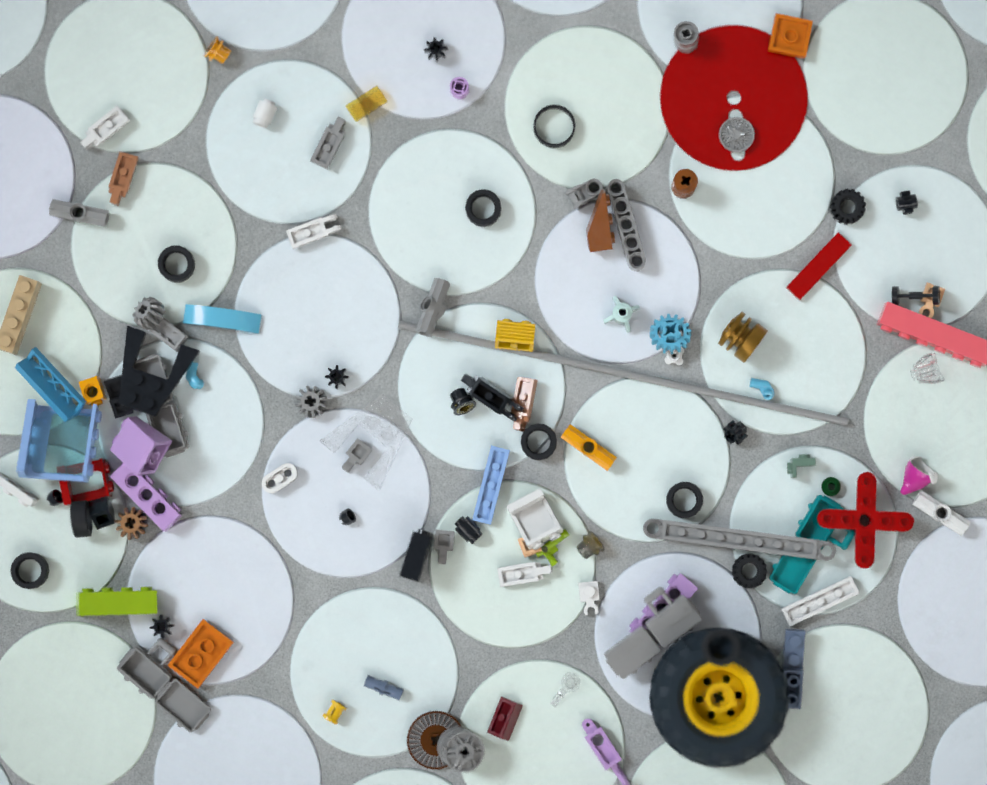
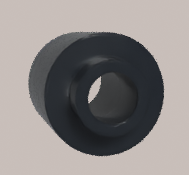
M462 516L455 522L457 527L454 530L466 542L473 544L483 534L480 531L481 528L469 516L466 518Z

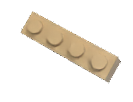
M19 275L0 329L1 351L17 356L42 283Z

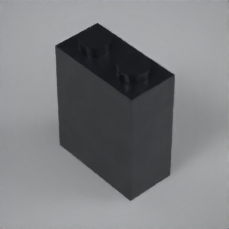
M418 529L417 532L413 531L399 576L417 582L420 581L433 537L429 536L430 532Z

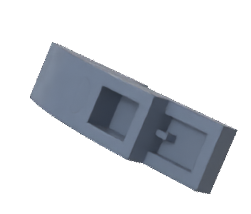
M785 629L782 670L785 672L788 682L790 709H801L805 630Z

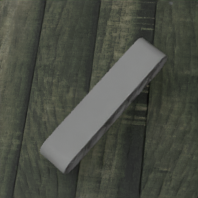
M613 179L608 184L607 194L610 197V205L627 264L632 271H640L645 265L646 258L625 185L621 180ZM612 185H618L620 186L621 191L619 193H613L610 187ZM616 204H625L626 210L618 211ZM629 221L631 228L625 230L621 227V223ZM633 239L636 241L637 246L629 248L626 241ZM634 257H638L641 259L642 264L634 266L631 260Z

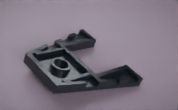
M127 326L119 404L156 417L169 399L174 388L180 383L185 372L191 367L196 356L200 354V351L181 344L168 380L135 369L134 366L147 333Z

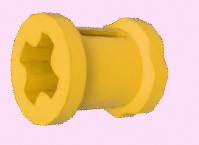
M332 699V704L327 713L323 714V717L337 725V720L347 708Z

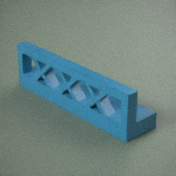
M36 347L30 351L26 359L16 364L15 369L64 422L79 415L87 401ZM34 356L39 360L40 365L35 362ZM47 370L51 373L52 378L48 376ZM60 384L64 387L65 392L60 389ZM72 397L79 403L77 406L73 403Z

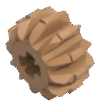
M132 507L131 513L128 508H124L125 515L119 512L118 516L122 519L115 520V523L121 524L116 530H123L120 536L124 537L127 534L128 540H131L133 535L138 539V532L141 534L146 533L142 526L148 527L147 523H143L148 518L147 516L140 517L143 511L139 510L136 513V507ZM130 519L136 521L133 524L134 528L128 526Z

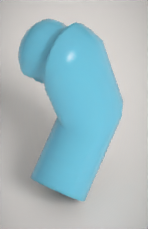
M192 362L191 367L186 372V380L192 388L201 389L204 386V381L196 375L198 363Z
M751 378L749 387L759 389L766 400H771L774 397V389L767 380Z

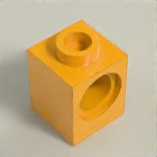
M94 376L78 382L87 405L93 407V404H97L98 406L103 404V400L107 399L100 377ZM96 387L98 390L97 395L90 397L89 390Z

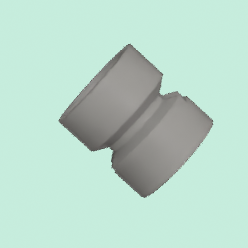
M681 22L674 29L675 47L682 53L694 51L699 42L698 28L692 22Z

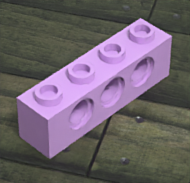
M123 463L110 476L111 479L163 532H166L182 517L179 513L181 509L174 502L170 503L166 499L168 495L161 488L157 490L153 486L155 482L147 474L145 476H137L139 479L138 484L134 487L131 486V477L137 475ZM147 489L152 492V497L149 500L143 498V493ZM163 503L166 507L165 512L159 514L156 510L157 505Z
M679 573L678 575H672L667 581L669 586L664 591L670 597V591L676 588L679 590L680 595L690 599L698 588ZM662 595L656 598V601L653 603L656 609L660 603L668 605ZM648 605L642 610L643 616L640 619L636 617L629 625L631 627L630 633L639 626L647 629L644 626L645 619L654 616Z

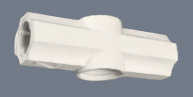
M922 490L913 500V506L960 536L969 527L970 521ZM939 508L945 510V517L942 519L937 516Z

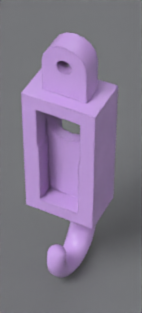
M585 719L582 722V727L587 733L585 739L605 770L611 767L622 785H630L618 764L622 759L601 727L597 729L591 719ZM599 734L603 737L604 742L602 745L596 746L593 744L592 738L594 735Z

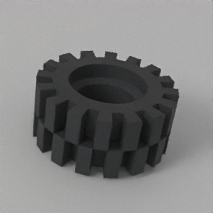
M855 189L841 190L831 200L830 213L833 214V218L837 219L840 224H853L863 216L866 210L865 198L861 197L859 191L855 192ZM842 201H853L855 204L854 212L850 214L844 213L841 210Z
M755 554L739 556L734 561L731 571L734 581L744 588H756L763 583L768 574L767 565L764 563V560ZM748 563L755 565L757 569L756 576L751 579L744 577L742 573L743 566Z

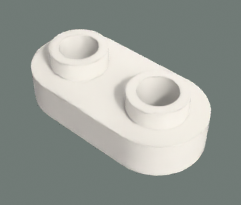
M290 463L281 465L263 478V489L268 493L278 492L297 478V468ZM291 470V476L286 477L285 471ZM274 480L275 486L270 487L269 481Z

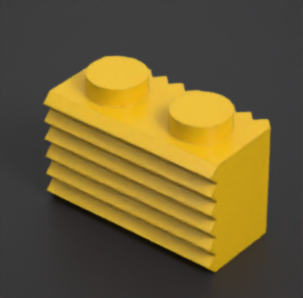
M510 319L497 320L495 348L533 352L536 324H532L529 321L513 322Z

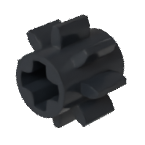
M434 37L431 43L426 41L428 48L424 49V53H429L428 60L434 58L438 62V58L446 57L443 51H447L448 48L447 46H442L444 43L443 39L439 42ZM435 46L438 48V53H434Z
M910 190L902 191L899 193L900 196L895 199L897 211H903V215L912 214L914 212L913 209L918 207L916 194L911 195Z
M336 365L334 370L328 368L330 374L326 375L325 378L331 380L328 383L329 386L335 384V388L338 389L341 384L346 386L344 380L349 379V376L343 374L346 372L345 368L339 370V366ZM336 372L342 376V378L338 379V382L332 378V376L336 375Z
M732 420L723 428L725 431L724 438L730 444L736 442L739 445L748 437L746 434L747 427L741 421L735 423Z
M161 614L159 616L160 620L152 619L154 626L149 628L154 629L155 633L153 636L161 634V638L164 639L165 633L172 635L170 628L175 625L170 624L171 617L163 619ZM165 622L164 627L166 630L159 631L160 626L158 624Z

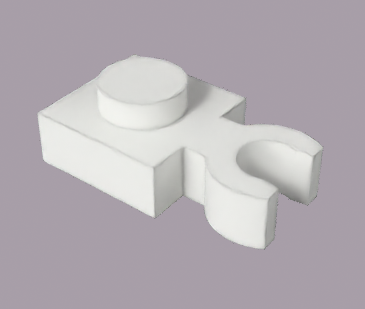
M598 581L578 583L580 602H586L584 614L588 615L587 609L589 607H593L595 614H598V607L594 604V601L600 600Z

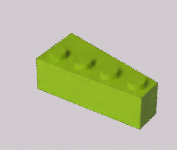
M121 587V591L113 592V588H101V592H94V588H82V592L76 593V616L157 614V590L152 591V587H140L141 591H133V587Z

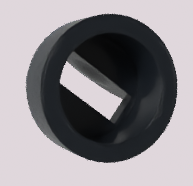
M55 489L47 495L46 500L49 501V505L58 506L63 503L62 493L59 490Z
M346 509L340 513L339 520H342L343 525H350L356 521V516L351 509Z

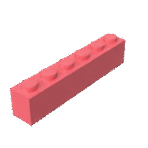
M890 302L884 304L877 325L881 326L880 329L888 333L894 331L899 333L898 336L906 340L912 338L917 340L916 343L924 347L930 345L935 347L934 350L936 352L953 354L952 358L963 361V359L971 361L970 365L978 368L987 365L986 339Z

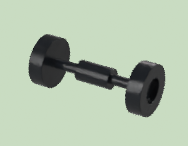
M892 286L893 304L899 305L900 298H909L910 300L932 297L933 305H940V286H933L932 294H923V292L900 294L899 286Z

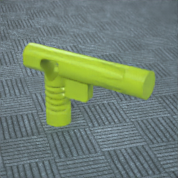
M566 529L563 530L558 539L549 540L541 547L546 546L547 553L542 551L536 553L538 558L542 555L546 556L552 567L558 563L557 559L553 556L558 551L556 545L569 536Z

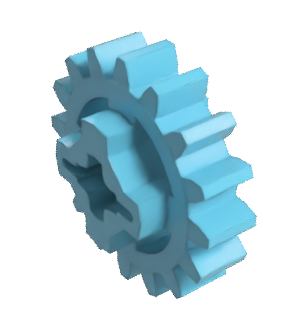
M667 314V318L661 315L660 321L655 319L654 325L650 326L649 337L652 339V345L657 344L656 350L662 348L663 353L670 350V353L673 354L674 350L681 352V347L687 348V343H690L691 329H689V323L684 324V318L678 319V315H675L674 318H671L670 314Z

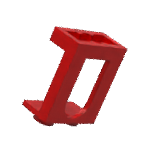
M104 458L92 461L91 465L94 466V471L102 472L104 486L98 490L73 495L71 481H59L64 505L69 506L71 502L93 501L104 496L112 497L114 485L112 480L109 481L108 473H111L109 462H106ZM84 463L57 467V472L60 474H82Z

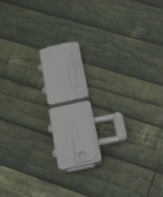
M150 355L136 360L135 369L168 380L166 374L167 366L163 364L161 356ZM173 392L156 417L146 414L149 425L172 440L164 455L166 458L185 452L190 447L187 439L189 434L184 430L181 420L183 415L179 413L175 403L168 404V402L174 400Z
M658 587L644 598V602L654 613V616L645 623L648 629L639 626L604 653L607 659L606 662L617 676L619 675L622 679H625L631 673L635 674L639 667L646 662H651L653 657L660 652L658 643L663 648H666L671 643H676L678 638L687 631L694 629V626L702 618L699 615L700 612L689 598L687 599L684 595H680L672 601L662 587ZM662 595L668 605L658 612L651 602Z
M159 638L148 652L140 646L131 648L117 666V670L124 675V680L131 681L139 688L140 694L144 693L150 699L157 696L156 704L163 709V714H169L177 721L178 727L183 726L188 732L197 730L208 718L211 708L178 679H174L170 683L173 675L164 666L176 654V650L162 638ZM158 646L168 653L161 663L151 656Z

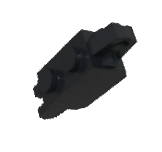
M464 374L460 380L469 386L467 388L468 394L499 415L503 414L512 421H516L517 417L506 410L508 406L511 405L521 412L524 409L523 406L513 400L512 396L483 377L476 375L473 378L468 374Z

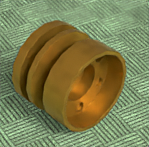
M741 312L724 329L718 344L722 346L728 340L730 343L726 350L729 351L735 345L737 350L734 356L745 363L768 330L760 324H756L752 329L748 326L752 318L749 317L745 323H742L741 320L745 313Z

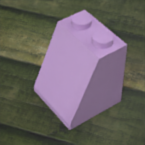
M137 416L126 418L121 424L122 429L119 434L114 437L110 450L135 475L155 473L172 440Z

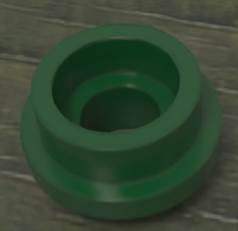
M828 477L823 480L821 489L825 495L835 496L839 493L841 484L838 479ZM829 483L834 484L835 488L833 490H829Z

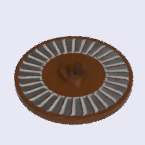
M429 711L417 717L407 733V747L412 758L419 765L428 769L448 767L440 759L437 752V743L433 745L431 737L440 736L451 727H460V723L452 715L442 711Z

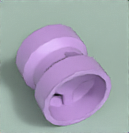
M463 77L454 78L450 83L451 95L456 99L465 98L469 93L468 81Z

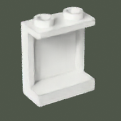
M541 488L507 505V509L529 550L532 548L534 550L539 549L544 545V542L549 539L551 541L556 540L563 533V529L551 510Z

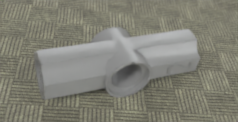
M52 199L50 203V216L106 227L109 220V210ZM78 209H83L84 211L81 217H75V212Z
M434 278L429 295L422 300L420 305L422 314L416 328L418 334L432 337L438 319L444 315L446 310L444 301L450 287V282Z

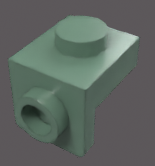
M801 454L799 458L790 459V463H787V474H791V478H797V467L816 466V458H810V454Z

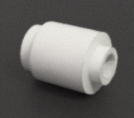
M268 99L259 101L253 115V123L267 128L271 124L277 107L274 106L275 102Z

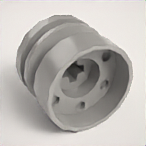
M461 726L451 727L440 735L437 742V752L440 759L453 770L470 772L476 769L482 762L484 746L482 741L468 729ZM464 748H465V749H466V752H462V754H461V753H460V750H464Z

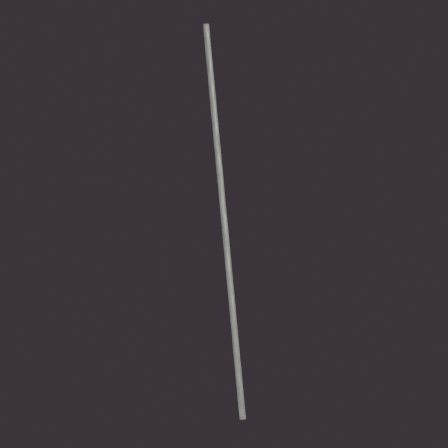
M399 321V329L417 332V324ZM434 329L432 335L496 349L495 341L440 329ZM496 349L847 426L849 421L848 418L541 351L533 350V352H527L522 350Z

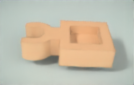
M927 282L923 294H932L933 286L936 285ZM940 287V303H941L942 297H943L944 292H945V289H944V288H941V287ZM923 297L920 301L925 304L919 309L918 313L922 315L924 310H928V317L932 318L934 315L933 306L938 308L940 305H933L932 297Z

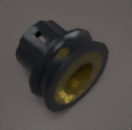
M458 388L451 392L450 398L453 402L451 409L454 410L453 413L455 415H464L475 408L476 402L473 400L474 397L468 395L465 388Z

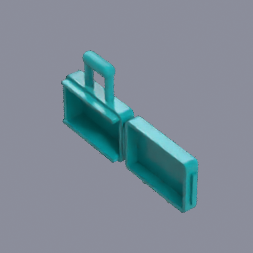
M817 495L813 503L808 504L809 510L803 520L800 519L798 521L799 527L795 532V536L830 541L841 549L846 550L855 536V530L844 529L848 533L842 543L831 537L834 529L822 528L817 522V515L824 509H845L827 496ZM782 555L778 563L773 564L772 568L774 570L769 576V580L789 594H797L816 559Z

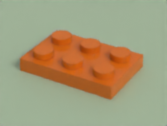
M202 619L167 666L199 689L234 642L205 619Z

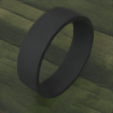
M548 105L542 108L534 119V134L537 140L544 146L550 148L562 147L574 135L575 119L567 108L561 105ZM550 109L564 111L569 115L573 123V131L569 138L558 144L545 142L536 131L538 117Z

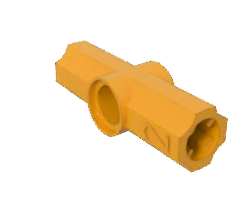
M571 424L560 437L606 471H608L617 458ZM587 442L592 443L594 446V450L591 453H587L583 449V445Z

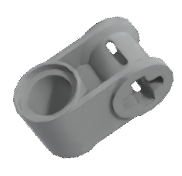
M590 179L581 185L569 189L565 193L569 195L575 210L597 198L600 191L603 190V186L600 180ZM597 184L600 189L598 192L592 193L589 191V186Z

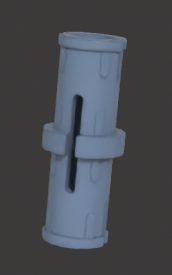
M370 675L367 676L364 687L373 689L382 696L384 694L398 701L404 690L389 684L386 680L382 681Z

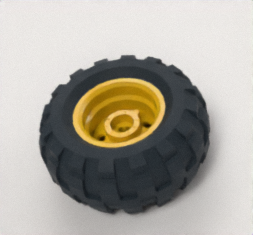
M720 627L705 628L692 632L669 647L662 655L656 669H654L649 695L654 723L668 745L691 762L715 768L734 767L745 764L769 749L768 747L778 738L784 727L790 701L785 672L782 670L773 652L758 639L747 633ZM726 629L737 636L740 642V653L732 664L716 666L705 659L702 653V642L710 631ZM717 636L711 640L709 650L715 658L725 659L731 654L733 646L731 640L727 637ZM725 675H728L730 677V681L728 683H725L723 681V677ZM706 677L711 680L709 685H705L703 682ZM720 691L723 699L715 702L716 698L713 696ZM737 691H740L742 693V696L739 699L735 697V693ZM697 696L703 697L702 703L696 702ZM729 709L734 710L732 717L727 715ZM711 711L715 713L713 719H709L707 716Z

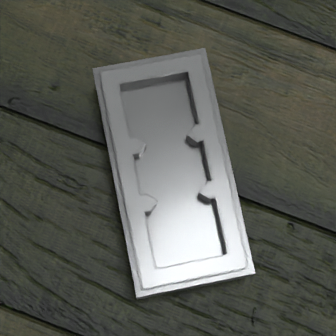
M165 318L160 321V325L155 326L154 330L149 329L151 333L176 352L179 351L181 344L184 345L189 338Z

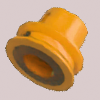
M217 36L207 48L204 57H208L210 61L214 58L223 64L231 50L224 46V40H219Z

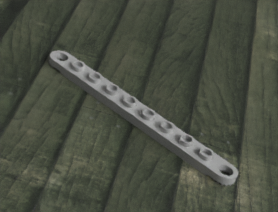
M649 519L643 526L645 535L655 539L829 561L836 555V547L829 541L660 519ZM650 523L658 525L657 533L651 534L648 532L647 527ZM824 545H828L832 549V553L828 557L821 554V548Z

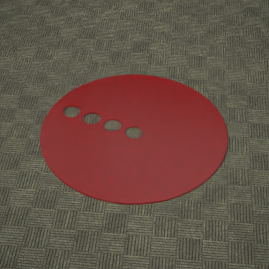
M742 25L718 26L699 33L698 46L694 51L682 53L677 50L671 58L661 83V113L673 140L686 154L696 161L720 170H749L767 164L777 158L792 144L800 132L806 116L808 103L805 77L795 57L768 51L770 34ZM737 91L740 94L741 100L738 104L733 105L727 101L729 92ZM732 110H739L742 113V118L749 121L753 126L755 133L754 141L745 150V157L740 161L732 158L731 151L725 149L719 139V130L722 124L729 119L728 114Z

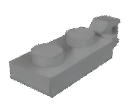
M338 116L334 125L329 124L326 127L310 160L312 163L328 170L346 132L343 130L346 122L345 119Z

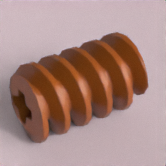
M690 169L678 171L671 184L673 194L681 199L690 197L698 184L696 174Z

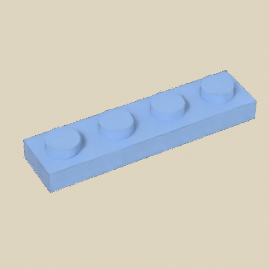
M491 445L473 521L491 525L510 450Z

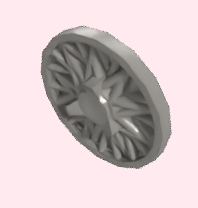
M733 117L722 124L719 130V139L725 149L739 153L751 146L755 133L749 121L744 118Z

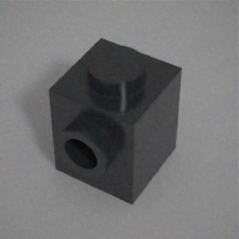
M107 496L89 502L90 517L97 530L115 524L114 508Z

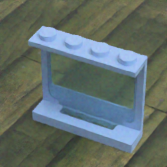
M28 399L16 469L19 477L89 483V477L93 476L94 466L91 465L92 458L96 457V447H94L95 440L99 438L97 424L101 422L102 412L99 411L97 404H93L92 409H82L78 416L64 422L50 406H40L37 404L36 399Z

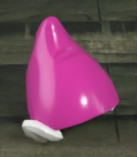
M920 456L909 458L900 493L906 495L923 489L930 483L935 485L938 480V472L934 473L922 461Z

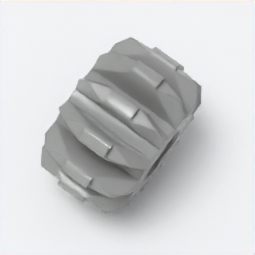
M144 297L142 302H138V306L134 308L135 312L132 316L134 317V322L141 328L154 330L155 326L160 325V321L164 319L162 315L166 311L164 310V305L157 299Z
M306 386V393L300 389L299 392L303 396H295V399L301 401L295 403V407H301L298 412L301 414L306 410V418L309 417L310 412L312 417L316 418L315 411L322 415L323 412L319 408H327L326 404L321 403L327 400V397H320L324 391L320 390L316 394L317 386L313 387L312 392L309 386ZM312 397L313 400H316V403H313L314 406L312 407L309 404H306V401H309L308 398Z

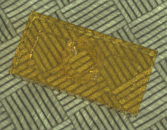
M375 86L345 107L354 121L358 122L388 101L379 87Z

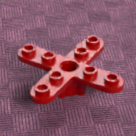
M863 472L857 478L856 510L824 509L817 515V522L822 528L855 530L854 560L856 565L862 569L869 568L874 563L875 530L905 532L911 530L914 526V518L909 513L876 511L877 480L870 472ZM862 515H866L869 519V523L866 526L860 523Z

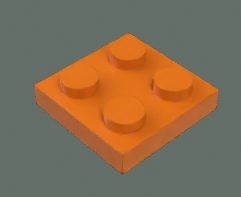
M776 13L768 51L805 59L813 21Z

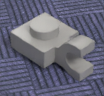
M357 438L346 452L349 458L343 464L342 469L348 473L356 462L362 465L373 450Z
M435 530L434 549L439 550L438 564H446L447 551H453L455 531Z

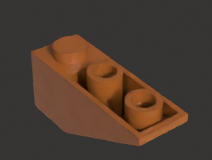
M604 189L599 193L586 228L590 252L613 249L612 243H615L614 231L610 232V225L613 224L612 214L608 213L607 206H610L609 194L606 195Z

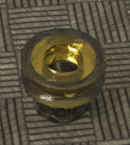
M589 531L588 535H583V541L576 547L585 559H588L593 554L598 556L600 551L603 552L605 550L600 539L592 531Z

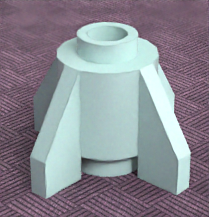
M616 296L612 297L615 307L612 315L603 320L604 324L614 320L616 323L623 324L627 333L631 332L628 321L632 316V312L640 309L639 305L630 307L626 303H620ZM620 309H622V311H626V314L624 316H621L619 314Z

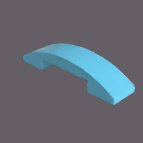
M186 304L183 323L259 334L262 315L232 309Z

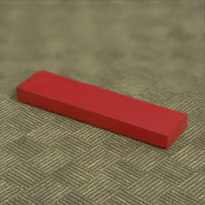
M838 232L789 283L786 289L800 301L852 244Z

